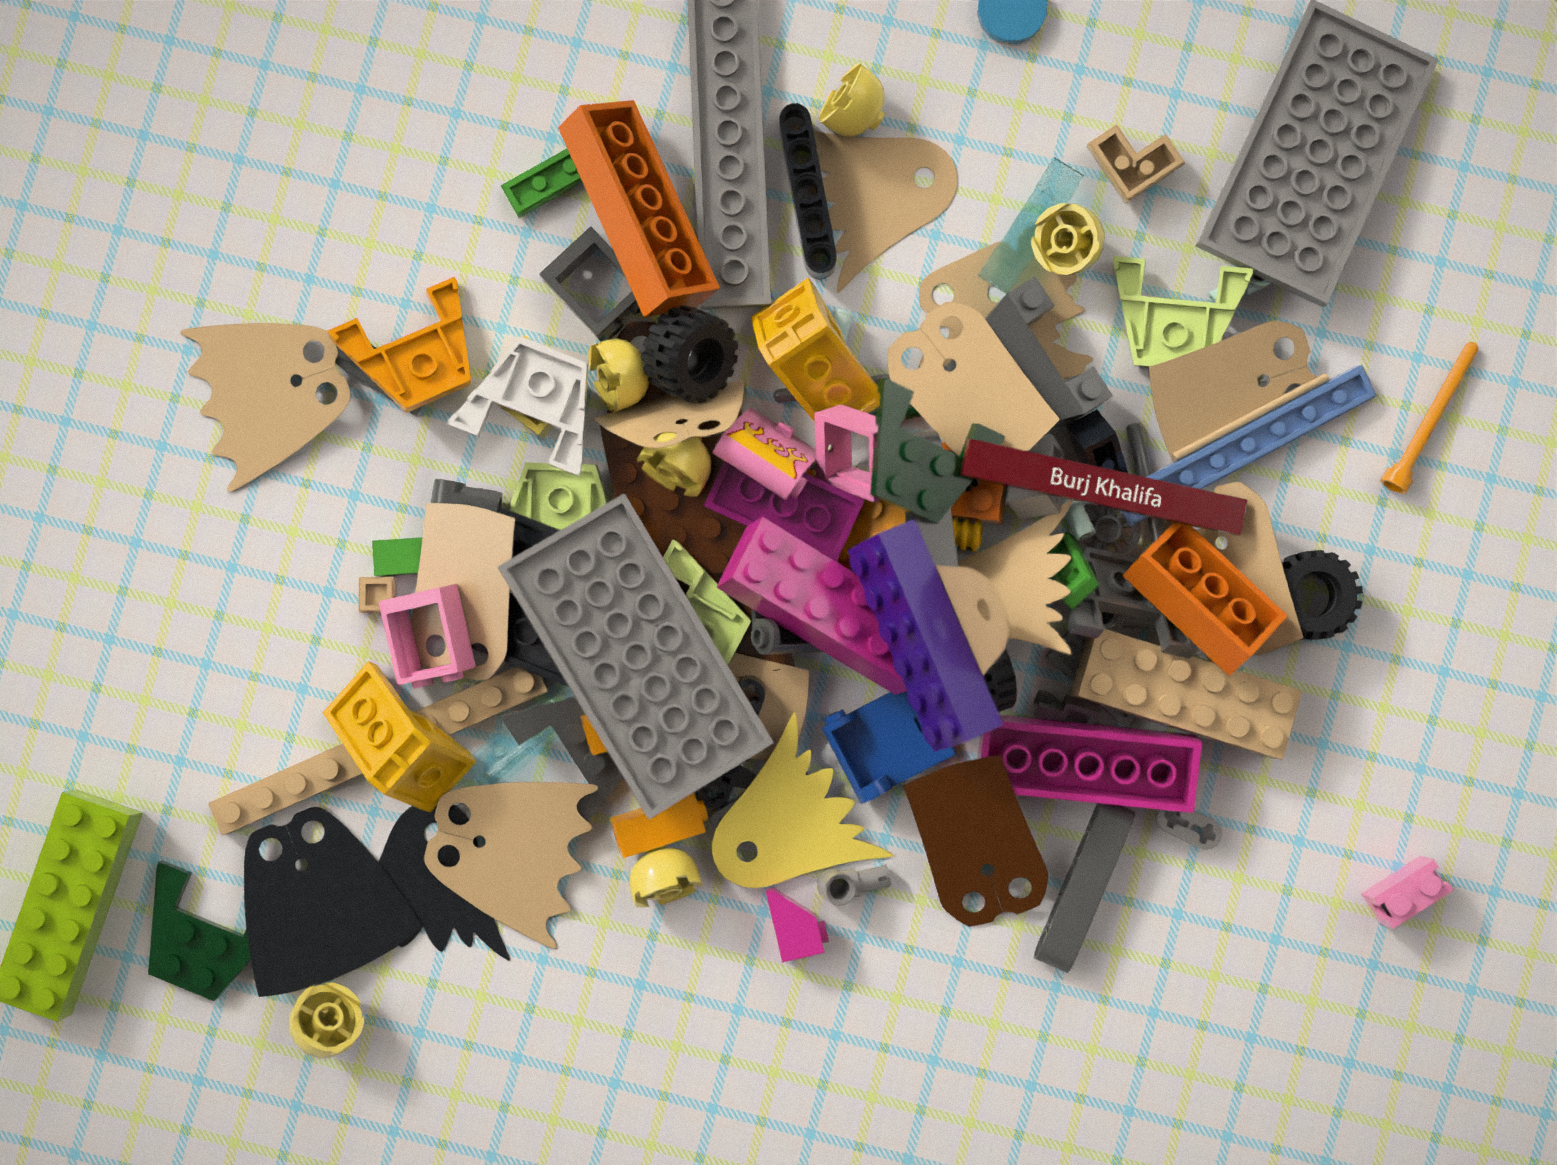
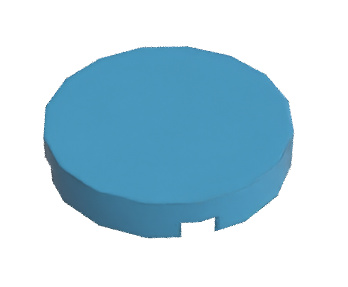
M978 0L977 17L980 25L992 39L998 42L1019 44L1030 40L1040 31L1047 15V0Z

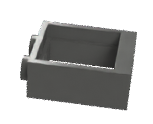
M590 226L539 275L591 333L601 341L605 336L608 339L614 337L623 328L624 324L622 321L631 312L637 315L641 310L633 292H631L603 319L596 323L560 284L597 249L625 277L614 250Z

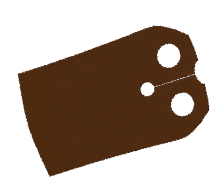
M1001 755L949 765L903 785L923 842L940 903L946 912L959 922L970 927L994 922V918L1001 914L1002 910L1003 912H1014L1017 915L1041 904L1047 889L1048 871L1023 815ZM991 864L994 867V873L990 876L983 875L981 872L982 866ZM1015 878L1027 879L1032 887L1030 894L1024 898L1012 896L1009 892L1010 882ZM978 892L984 897L985 905L980 911L969 912L963 907L962 900L967 893Z

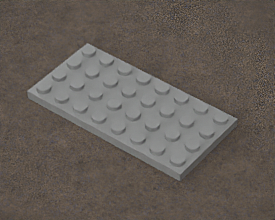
M1311 0L1306 7L1195 246L1237 267L1253 268L1254 275L1312 303L1325 307L1332 296L1439 59L1316 0Z
M625 493L498 566L500 573L647 819L653 818L773 744L762 722Z

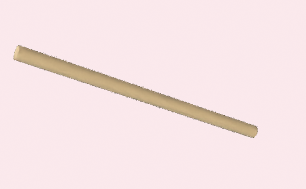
M1324 373L1172 453L1173 459L1178 461L1328 382L1329 376Z

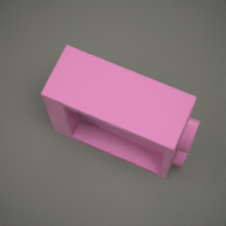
M838 405L814 413L816 478L869 501H879L880 499L870 495L873 448L877 447L878 426L875 425L876 416L844 405ZM851 431L869 437L870 473L852 466Z
M457 584L378 601L397 685L411 682L413 689L434 684L433 678L442 676L443 682H449L464 678L463 671L476 668ZM438 603L451 664L422 670L408 609Z

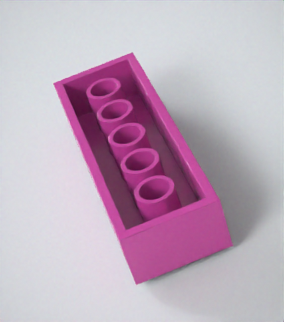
M764 517L747 526L716 588L766 618L774 620L776 624L806 642L811 643L816 648L891 693L897 695L907 691L902 677L895 671L893 665L894 658L888 644L880 636L879 623L873 609L865 601V591L859 577Z
M1000 715L1003 725L979 736L977 759L1001 755L1015 795L1194 813L1202 741L1196 735Z

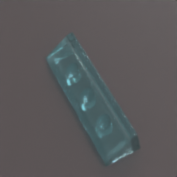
M556 683L548 692L544 693L526 709L565 700L574 695L569 687ZM505 726L472 754L477 762L469 771L479 785L506 783L559 737L552 726H549L518 745Z

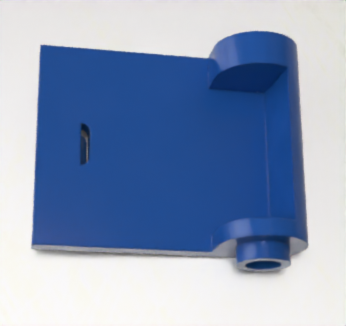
M908 691L897 695L889 692L848 714L845 713L844 709H841L824 718L827 725L821 728L860 804L884 794L893 786L956 755L952 746L933 752L931 745L926 742L921 732L923 726L918 714L908 701Z

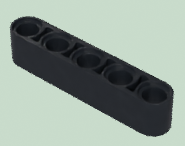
M791 103L781 110L779 115V132L802 255L807 273L815 279H825L835 270L837 254L814 131L808 109L799 103ZM791 117H799L804 121V126L801 129L792 130L786 126L785 122ZM797 151H805L810 155L811 159L808 163L799 165L791 157ZM804 185H811L818 193L814 198L804 199L799 195L798 190ZM810 219H817L823 223L824 228L821 232L812 234L805 229L804 225ZM817 253H823L829 257L831 262L825 268H817L811 263V258Z

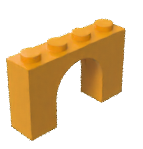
M580 716L590 752L593 756L607 752L587 716ZM695 792L651 819H647L642 808L609 819L621 856L626 858L705 833L703 822L708 820V815L703 800L697 801Z

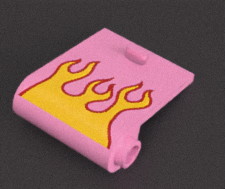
M752 407L739 416L734 424L724 432L713 450V454L736 467L785 501L790 495L795 499L798 497L808 481L803 478V475L816 461L815 448L793 435L795 431L793 428L782 421L776 424Z

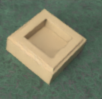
M359 577V613H381L378 601L396 597L397 578Z

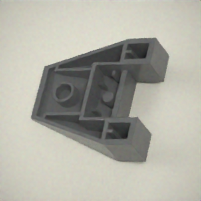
M1035 276L1008 292L985 317V320L1032 385L1060 419L1052 427L1054 428L1068 425L1078 420L1113 395L1094 366L1067 383L1064 382L1029 328L1031 324L1040 320L1055 306ZM951 359L944 369L949 372L953 371L956 368L955 360Z

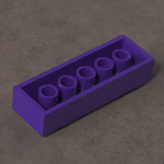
M913 519L880 532L847 550L850 556L851 568L859 577L864 588L865 601L873 609L879 623L880 636L888 644L894 658L893 665L895 671L903 679L908 691V701L918 714L923 726V736L926 742L931 745L933 752L967 742L1002 726L1003 722L916 520Z

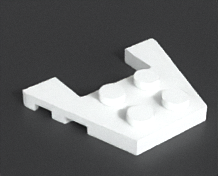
M519 336L490 370V374L467 397L468 400L450 417L447 424L480 438L493 403L562 429L548 464L580 477L583 463L588 363Z

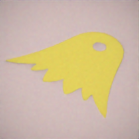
M795 712L788 721L779 742L767 762L745 792L727 811L715 830L712 841L714 863L720 873L736 885L748 888L767 887L805 873L838 864L894 856L881 847L853 839V837L864 830V827L855 824H839L852 809L855 801L842 797L824 798L832 782V768L805 775L810 764L811 751L807 750L799 757H796L798 726ZM745 841L754 843L758 849L756 858L750 862L740 860L736 853L739 844Z

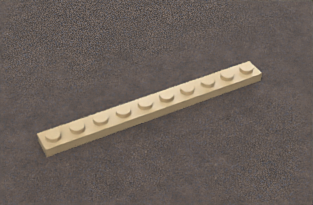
M516 666L419 709L415 713L428 718L445 733L452 735L549 692V689L542 676ZM340 744L208 804L223 836L363 773L345 746Z

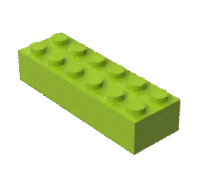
M80 790L61 793L0 966L1 1003L56 1022L72 1015L143 812Z

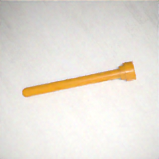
M1468 342L1465 344L1399 463H1394L1392 468L1386 469L1380 482L1388 489L1400 494L1407 493L1413 482L1411 478L1413 472L1411 469L1478 352V345L1476 343Z

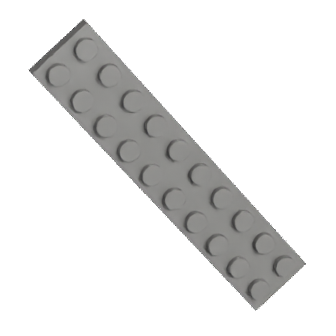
M687 0L697 238L720 289L701 303L700 307L701 309L766 307L771 305L758 0Z

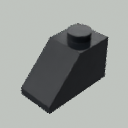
M1098 410L1066 425L1074 452L1080 463L1128 473L1117 433Z

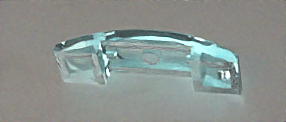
M1054 157L1008 232L979 272L978 277L1005 294L1010 292L1035 256L1031 241L1032 237H1035L1037 227L1035 223L1038 217L1049 207L1059 203H1069L1084 175Z

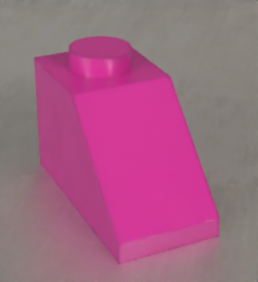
M774 887L766 888L782 963L824 953L823 943L829 942L825 921L817 922L816 913Z

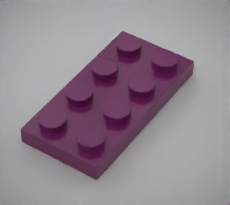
M724 461L704 506L746 526L764 517L837 562L865 500L804 473L803 478L808 481L798 497L795 499L790 495L785 501L762 484Z

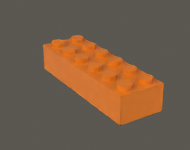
M635 101L579 105L558 129L643 317L661 315L662 313L666 314L668 309L673 307L680 308L681 305L698 307L720 287Z

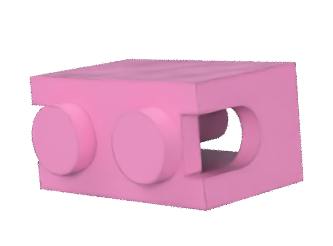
M1419 856L1361 894L1380 924L1394 929L1452 892L1453 888L1449 882L1443 881L1436 874L1435 869L1438 868V865L1434 859ZM1382 903H1384L1388 911H1384L1381 906Z

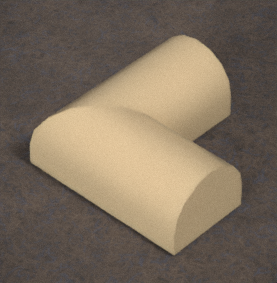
M1117 124L1089 142L1086 146L1125 204L1185 164V161L1166 134L1136 153Z

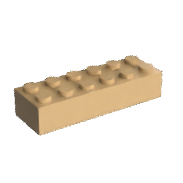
M1104 629L1097 639L1086 637L1085 648L1082 651L1079 660L1080 664L1076 670L1075 681H1073L1069 695L1257 755L1283 760L1302 690L1238 670L1228 676L1216 663L1193 656L1185 658L1162 653L1161 646Z

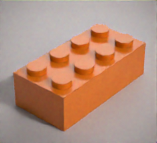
M1174 522L1123 574L1127 581L1228 676L1246 662L1288 617L1286 613L1198 531L1189 525Z

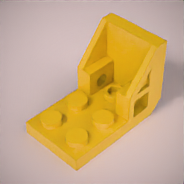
M809 278L777 298L771 305H767L751 316L758 348L764 359L814 423V413L838 405H844L865 413H869L880 406L881 393H878V385L846 345L842 331L817 288Z
M369 661L322 712L369 783L382 794L429 813L437 806L439 799L449 792L477 762L468 750L432 721L409 710L378 665Z

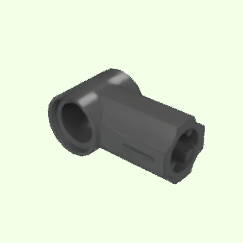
M435 479L431 503L471 505L497 512L498 507H502L503 493L483 488L466 487V484L456 481Z

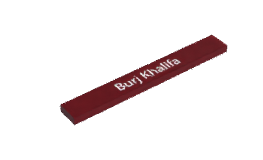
M975 439L967 440L960 476L1235 536L1241 535L1247 499Z

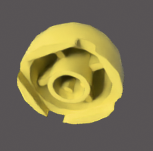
M857 63L840 79L843 84L838 91H831L819 114L820 123L841 136H857L864 133L868 128L875 130L885 116V113L881 110L885 102V93L881 81L873 72Z
M1059 203L1047 208L1035 223L1037 227L1035 237H1032L1031 245L1035 258L1044 269L1057 274L1074 275L1090 269L1099 260L1104 249L1105 232L1102 222L1093 211L1079 204Z
M621 339L606 340L589 347L590 371L597 369L599 381L593 383L605 407L609 411L614 410L616 412L638 403L645 396L649 385V376L643 370L646 362L642 361V354L639 349L630 342Z
M661 433L655 436L654 440L658 442L668 441L675 438L676 433ZM700 436L691 437L679 444L664 448L644 447L637 458L638 462L642 460L645 462L642 470L654 481L672 491L675 490L676 486L685 488L684 495L698 496L711 473V458L707 448L701 442L702 438Z
M665 845L645 851L646 855L636 861L629 876L630 892L634 905L641 908L649 907L647 900L656 899L659 905L696 892L694 884L699 887L703 886L699 870L689 854L678 848H666Z
M334 982L308 987L295 1001L289 1017V1031L295 1045L304 1053L317 1058H332L348 1050L360 1036L365 1023L364 1015L362 1017V1011L359 1007L361 1003L358 997L347 987Z

